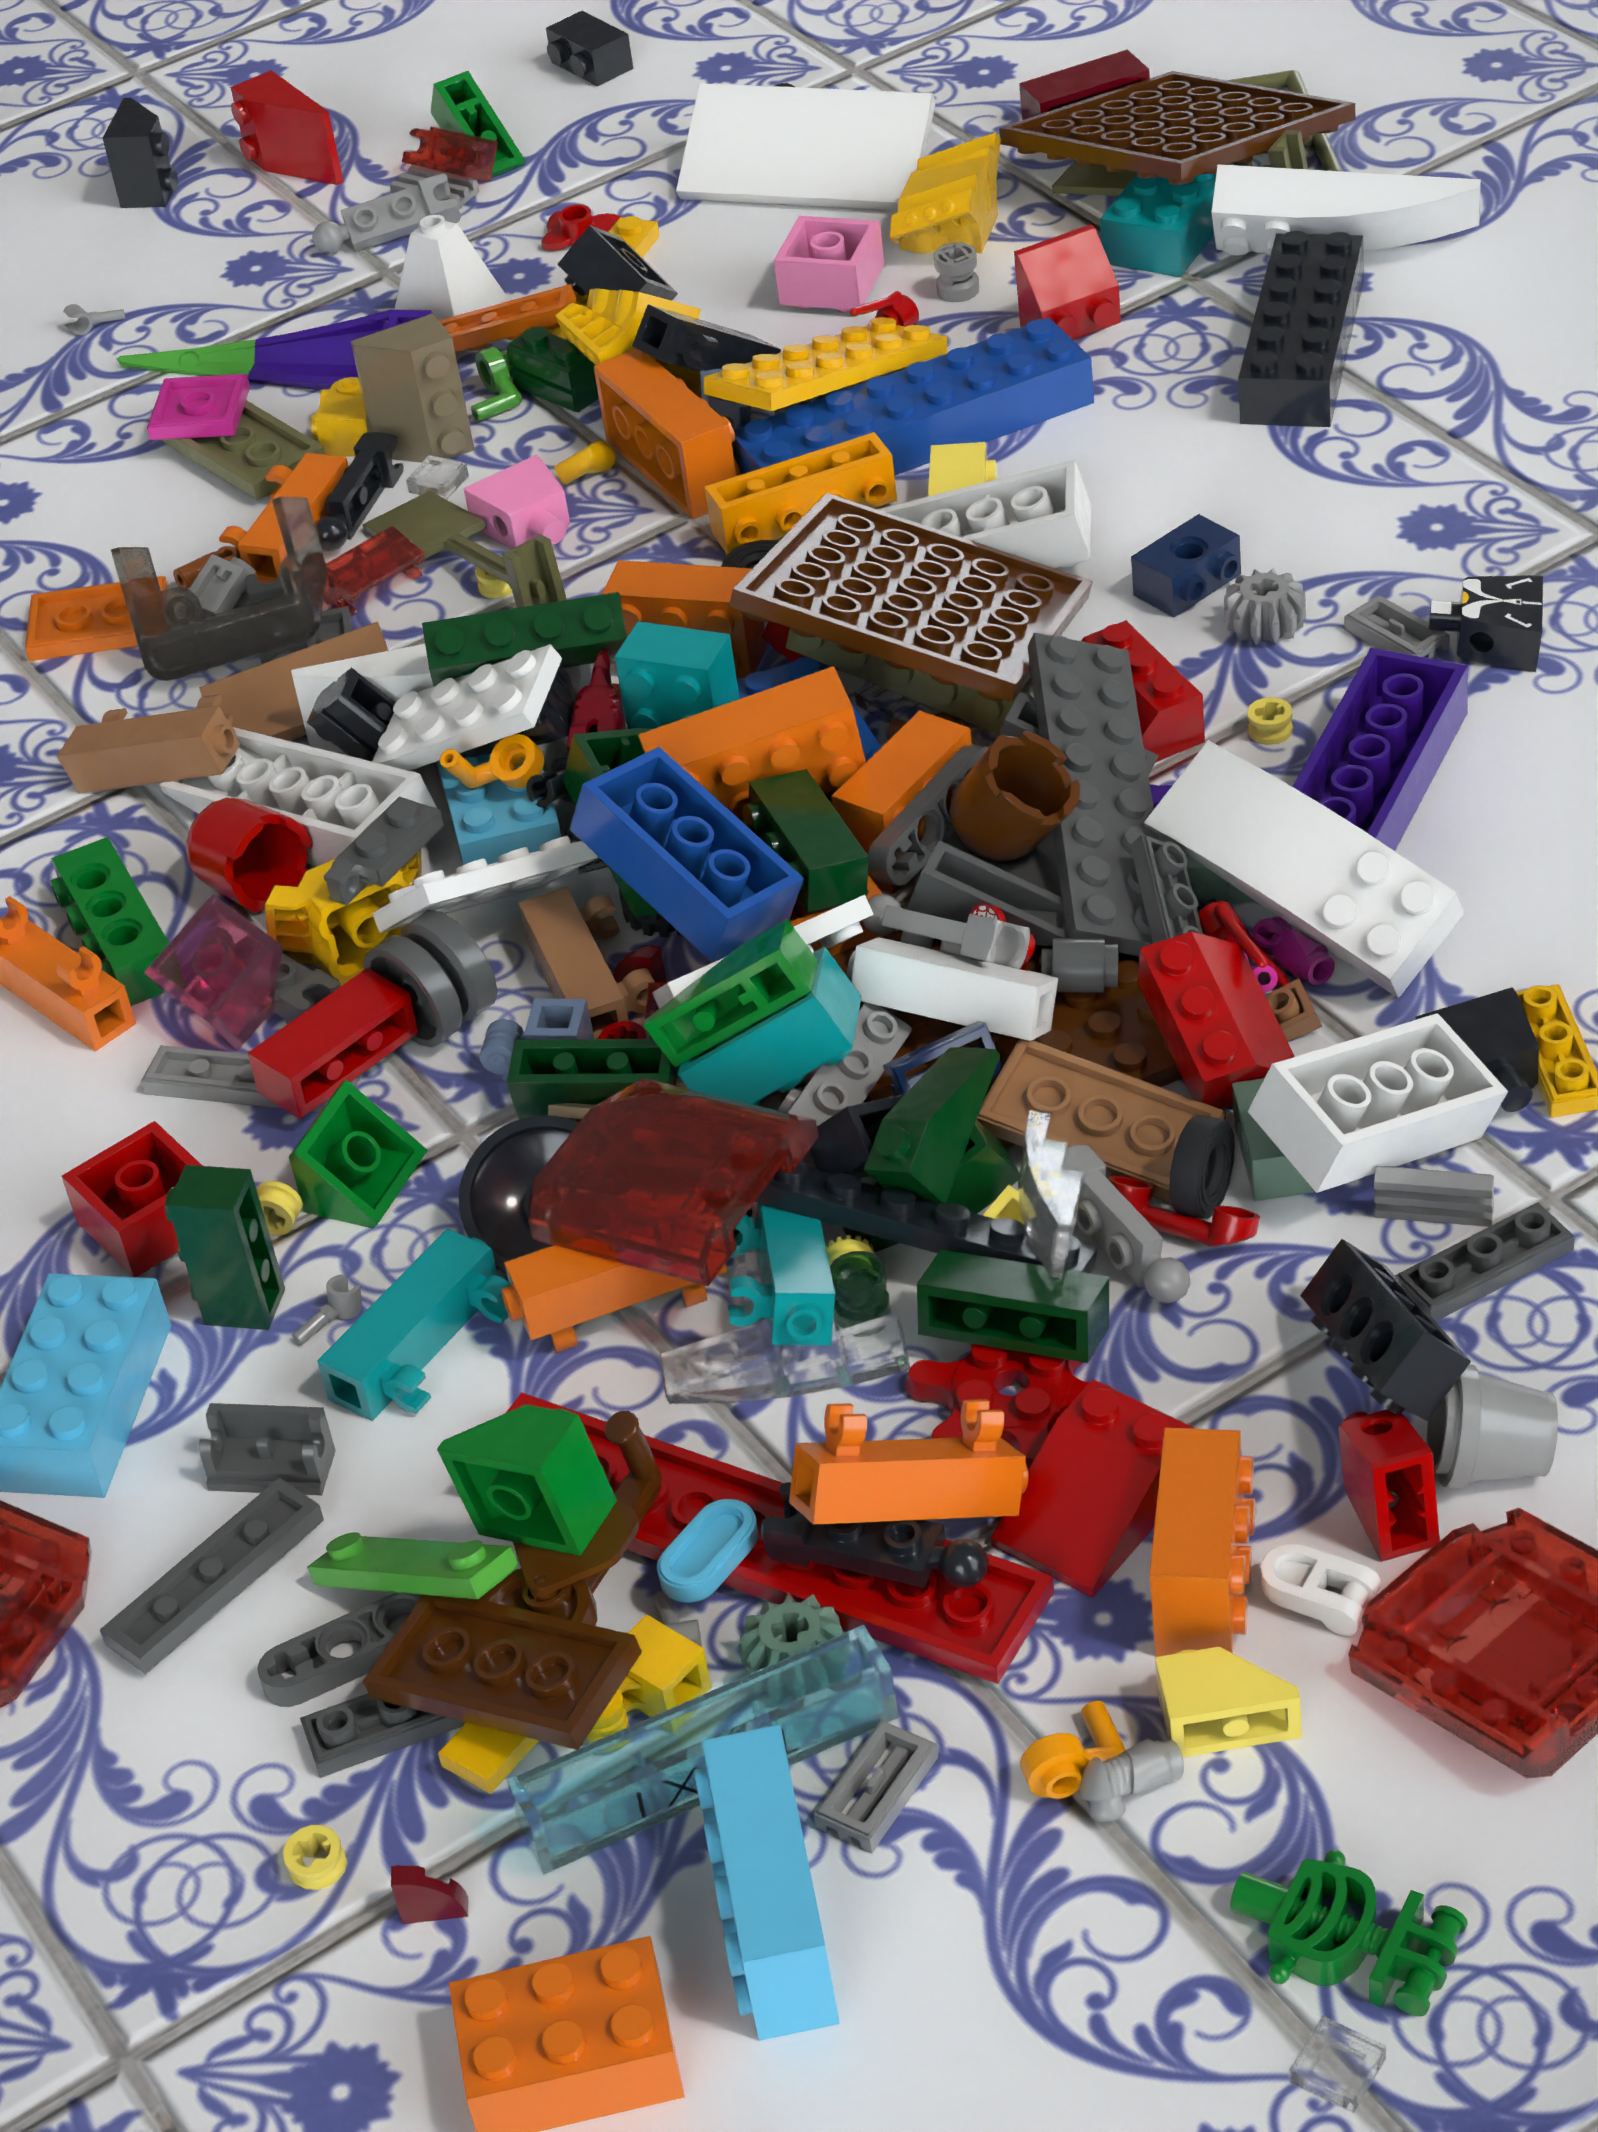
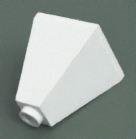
M429 215L420 220V226L409 237L395 310H432L436 318L442 320L508 301L507 295L458 224L445 221V218L441 215Z

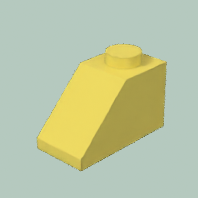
M1221 1647L1201 1650L1188 1649L1171 1655L1155 1657L1158 1700L1168 1741L1173 1740L1176 1742L1182 1757L1302 1738L1301 1704L1297 1686Z

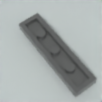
M278 1478L104 1625L100 1632L105 1645L146 1674L323 1522L324 1518L320 1504L281 1478Z

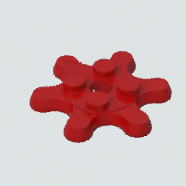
M968 1343L971 1346V1353L959 1361L948 1363L920 1360L910 1367L904 1384L907 1395L916 1401L939 1403L947 1407L951 1413L944 1422L935 1427L929 1439L963 1437L961 1427L963 1401L987 1399L989 1401V1410L1000 1409L1004 1412V1427L1001 1438L1026 1456L1025 1462L1028 1470L1057 1418L1090 1383L1074 1376L1076 1369L1084 1362ZM1015 1380H1019L1020 1386L1025 1388L1014 1396L999 1393L1001 1389L1013 1386Z

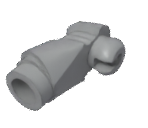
M1145 1739L1125 1750L1119 1756L1105 1761H1101L1098 1757H1093L1084 1770L1080 1784V1798L1090 1802V1816L1099 1822L1120 1819L1126 1811L1122 1798L1123 1795L1136 1794L1165 1785L1169 1781L1181 1779L1184 1772V1762L1180 1748L1173 1740L1160 1742L1159 1740Z

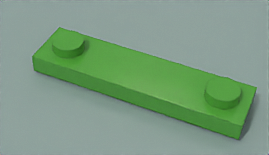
M352 1532L332 1540L326 1546L327 1552L307 1566L314 1585L321 1587L479 1599L515 1571L519 1564L512 1546L483 1544L479 1540L458 1543L368 1537Z

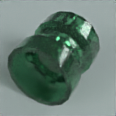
M865 1251L849 1252L835 1259L830 1265L835 1290L834 1318L837 1324L846 1331L854 1333H867L880 1328L891 1315L890 1297L886 1290V1268L882 1259L873 1253Z

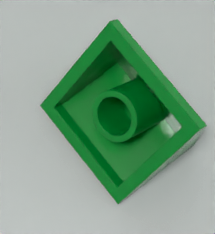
M345 1079L340 1083L289 1155V1161L299 1196L302 1199L304 1213L374 1228L378 1225L428 1150Z

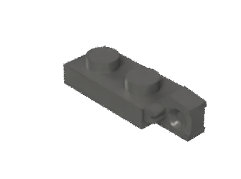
M399 796L337 856L332 867L324 875V880L327 882L330 894L329 899L347 906L368 884L383 887L444 826L441 811Z

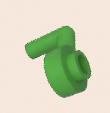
M494 346L477 352L475 355L476 367L484 386L489 392H498L500 394L471 406L474 419L480 422L519 406L522 396L510 379L513 366L509 365L506 352H500Z

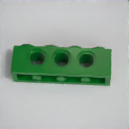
M108 837L51 858L57 878L50 880V885L59 907H65V912L76 936L83 934L80 936L82 945L100 958L102 963L101 970L125 985L131 1006L183 986L169 941Z

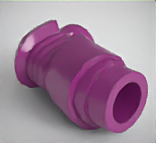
M1281 917L1261 919L1255 924L1252 938L1256 945L1260 946L1266 954L1274 955L1273 959L1297 979L1299 978L1302 982L1309 981L1313 985H1321L1332 976L1335 962L1329 956L1328 949L1324 945L1294 930Z

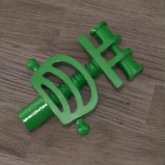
M1336 1849L1326 1853L1324 1862L1313 1859L1303 1860L1290 1887L1245 1871L1240 1874L1232 1892L1230 1909L1231 1911L1270 1924L1267 1933L1268 1956L1273 1964L1268 1970V1975L1272 1982L1284 1984L1288 1981L1291 1972L1312 1984L1332 1986L1352 1975L1362 1964L1369 1952V1955H1376L1378 1958L1369 1977V2003L1383 2007L1393 1983L1397 1979L1405 1983L1403 1987L1396 1990L1393 2000L1402 2011L1413 2016H1424L1427 2014L1430 2008L1429 1998L1432 1991L1440 1990L1447 1979V1973L1443 1966H1450L1454 1963L1458 1955L1455 1941L1459 1934L1464 1933L1468 1925L1466 1917L1460 1911L1450 1906L1440 1905L1435 1907L1431 1915L1433 1923L1430 1929L1421 1926L1424 1919V1894L1410 1890L1391 1932L1388 1928L1376 1927V1892L1372 1879L1359 1869L1344 1866L1346 1862L1345 1856ZM1323 1896L1334 1900L1330 1910L1327 1906L1323 1907ZM1348 1901L1355 1903L1362 1909L1363 1915L1361 1919L1356 1920L1355 1916L1349 1917Z

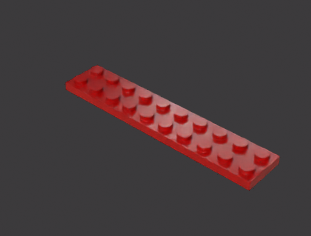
M521 1392L506 1413L524 1405H532L554 1410L564 1409L579 1415L615 1494L630 1470L619 1446L609 1442L605 1436L607 1422ZM644 1435L661 1472L662 1482L654 1503L640 1522L638 1533L627 1548L628 1551L658 1561L664 1550L706 1505L721 1499L742 1501L749 1505L755 1513L758 1540L754 1548L725 1579L722 1585L778 1605L783 1604L788 1592L797 1603L803 1602L814 1594L821 1608H834L835 1613L839 1616L840 1626L844 1629L999 1684L1054 1593L1053 1576L986 1553L989 1560L986 1576L979 1584L969 1588H958L947 1583L941 1572L935 1569L932 1570L925 1588L812 1561L809 1562L807 1567L773 1560L764 1549L761 1528L762 1521L766 1517L785 1518L784 1499L780 1495L782 1482ZM946 1539L944 1546L952 1541Z

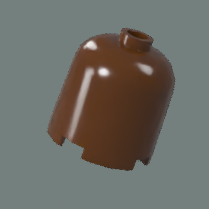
M1024 731L1019 737H1005L1003 734L998 736L963 778L951 797L950 818L954 831L961 842L974 854L990 861L1011 862L1030 853L1072 813L1079 802L1080 784L1077 779L1073 783L1071 782L1069 773L1062 765L1067 759L1065 754L1049 740L1032 732Z

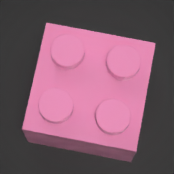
M799 216L774 259L779 305L796 306L800 309H810L813 307L831 308L841 312H850L851 308L864 304L885 266L880 221Z

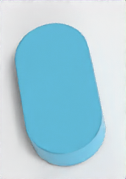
M721 1499L706 1505L692 1519L658 1559L657 1572L663 1592L669 1598L678 1602L691 1603L703 1600L717 1590L757 1543L758 1527L752 1508L739 1500Z

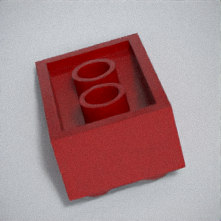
M272 70L230 87L234 101L231 104V111L234 119L240 126L242 138L239 139V145L244 157L248 161L254 162L267 172L334 185L344 182L328 110Z
M1092 1379L1057 1418L1028 1470V1484L1025 1492L1021 1494L1019 1516H1002L991 1536V1545L1094 1598L1154 1528L1164 1429L1195 1428Z

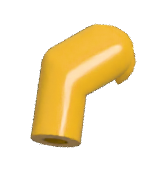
M596 441L554 466V469L562 483L567 485L584 474L607 472L615 463L616 453L607 442Z

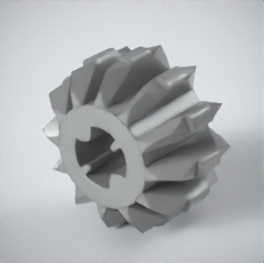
M1254 569L1251 576H1236L1235 584L1226 587V595L1224 597V617L1228 630L1236 633L1240 641L1253 639L1255 645H1259L1262 641H1270L1276 645L1278 638H1294L1295 630L1303 627L1304 619L1306 618V600L1302 583L1294 581L1291 573L1277 575L1274 569H1271L1268 573H1260Z

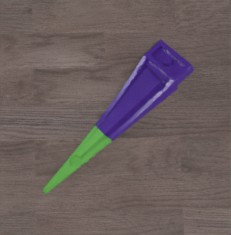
M391 309L348 321L282 335L199 348L125 355L118 357L117 361L121 366L196 376L247 374L249 382L314 390L330 389L332 384L340 379L348 377L358 378L350 341L427 316L433 312L432 310Z

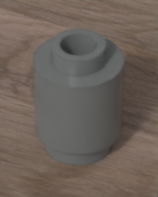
M1053 938L1052 949H1042L1041 973L1058 978L1056 992L1104 993V987H1118V944H1105L1104 938Z

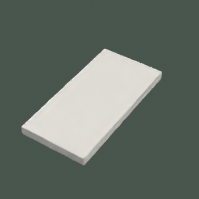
M699 83L676 192L679 198L684 200L898 210V201L911 173L916 172L918 159L925 157L936 103L933 93Z

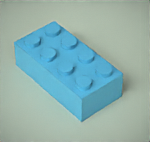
M491 754L465 759L475 767L490 761ZM440 760L436 761L462 865L479 859H486L488 865L499 862V856L523 847H527L529 853L541 851L540 845L562 837L553 802L545 807L536 805L537 801L544 798V796L531 802L528 798L526 787L519 789L510 788L499 779L475 789H470L440 764Z
M48 1274L0 1388V1492L106 1497L171 1328V1322L156 1278Z
M781 1725L702 1740L707 1767L695 1769L694 1774L701 1810L703 1811L704 1830L714 1872V1886L723 1922L725 1947L740 2016L754 2015L759 2041L838 2025L840 2022L826 1946Z

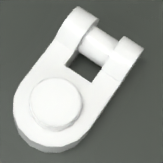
M1297 1543L1281 1544L1269 1550L1263 1557L1260 1566L1262 1590L1269 1601L1280 1607L1321 1620L1332 1632L1342 1636H1352L1357 1632L1364 1619L1363 1605L1369 1604L1375 1599L1382 1584L1377 1572L1366 1565ZM1327 1585L1339 1588L1341 1593L1337 1594L1325 1590Z

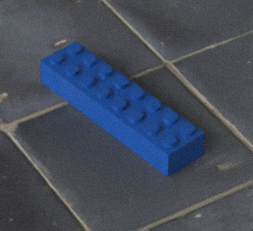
M1050 318L1034 320L1021 328L1007 333L994 334L987 340L965 348L952 349L945 355L925 362L913 363L906 369L886 376L871 378L868 382L850 389L834 391L827 397L805 405L792 406L787 411L777 415L750 421L745 426L734 430L735 441L732 442L734 459L742 475L875 432L891 452L894 475H898L930 463L931 445L989 442L1093 404L1091 357Z

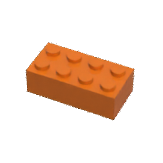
M633 349L595 365L594 372L606 441L692 519L707 514L708 507L704 486L741 475L733 455L732 442L735 441V433L730 421L725 416L721 417L715 412L703 397H698L687 388L681 378H676L666 370L660 360H655L638 349Z
M834 666L638 734L644 754L657 747L663 749L742 822H744L743 806L749 804V782L807 769L824 794L839 789L866 763L853 707Z

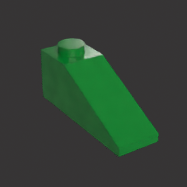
M469 71L433 84L430 113L448 141L485 175L493 178L525 165L524 157Z
M786 919L740 945L644 1021L643 1027L672 1065L677 1067L810 993L818 960L789 920Z

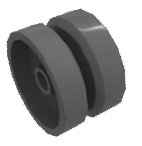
M427 910L401 929L400 936L392 935L365 955L364 969L369 968L410 993L418 1033L410 1039L419 1045L433 1048L458 1031L462 1021L468 1022L496 1001L498 990L495 975L486 955L474 938L457 921L443 912Z

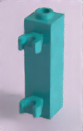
M757 1203L756 1217H748L746 1213L738 1209L719 1211L720 1228L737 1229L740 1231L738 1235L732 1238L721 1237L724 1256L735 1258L744 1255L749 1250H756L762 1283L760 1285L757 1280L749 1276H735L729 1279L732 1297L743 1296L751 1299L745 1305H728L729 1323L734 1326L743 1327L756 1323L760 1318H767L772 1345L831 1346L835 1290L821 1221Z
M447 1228L317 1360L328 1400L371 1421L392 1400L404 1410L417 1414L431 1399L430 1393L419 1389L418 1386L426 1378L425 1373L421 1370L478 1310L488 1319L497 1323H503L509 1317L501 1295V1288L510 1285L507 1280L498 1276L492 1248L478 1238H468Z

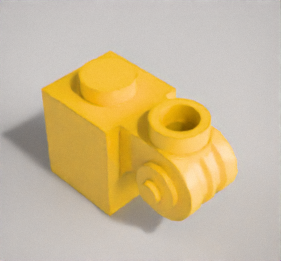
M348 377L336 381L330 389L321 390L318 411L312 414L311 434L314 440H319V444L324 446L325 455L355 456L354 446L364 433L370 432L359 378Z
M646 1614L629 1632H625L635 1635L642 1653L586 1740L598 1747H610L619 1744L629 1734L630 1725L626 1714L634 1709L641 1711L671 1730L712 1688L704 1648Z

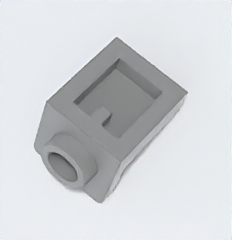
M212 554L183 597V600L191 608L224 622L243 592H247L245 577L255 574L256 571L239 558L232 557L230 561H227Z

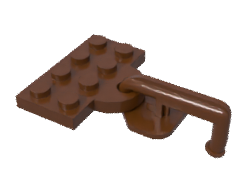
M619 1411L612 1415L606 1423L605 1436L609 1442L619 1446L630 1472L614 1494L617 1502L582 1555L579 1556L513 1542L521 1568L513 1571L479 1599L423 1595L362 1681L372 1699L575 1750L580 1749L642 1653L635 1635L595 1626L598 1621L597 1605L593 1597L594 1591L608 1570L618 1563L635 1538L640 1522L654 1503L662 1482L659 1467L639 1427L638 1418L634 1413Z

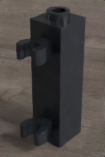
M650 304L646 307L632 347L660 361L698 372L722 369V366L726 364H746L752 362L755 355H775L782 350L751 334Z

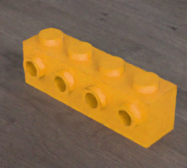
M875 432L704 486L711 532L727 555L733 549L745 543L758 540L782 539L826 493L874 509L897 501L893 457Z

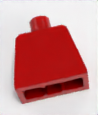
M1385 1409L1370 1414L1359 1411L1347 1416L1338 1427L1344 1487L1380 1561L1440 1545L1433 1452L1402 1413L1396 1415ZM1390 1491L1394 1492L1399 1498L1398 1503L1392 1508H1389L1388 1503L1395 1501Z

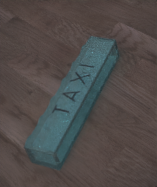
M864 1625L590 1743L579 1750H574L508 1779L507 1783L519 1828L543 1875L700 1806L694 1770L707 1767L702 1740L781 1725L788 1764L791 1766L874 1729L880 1720L888 1723L899 1718L892 1669Z

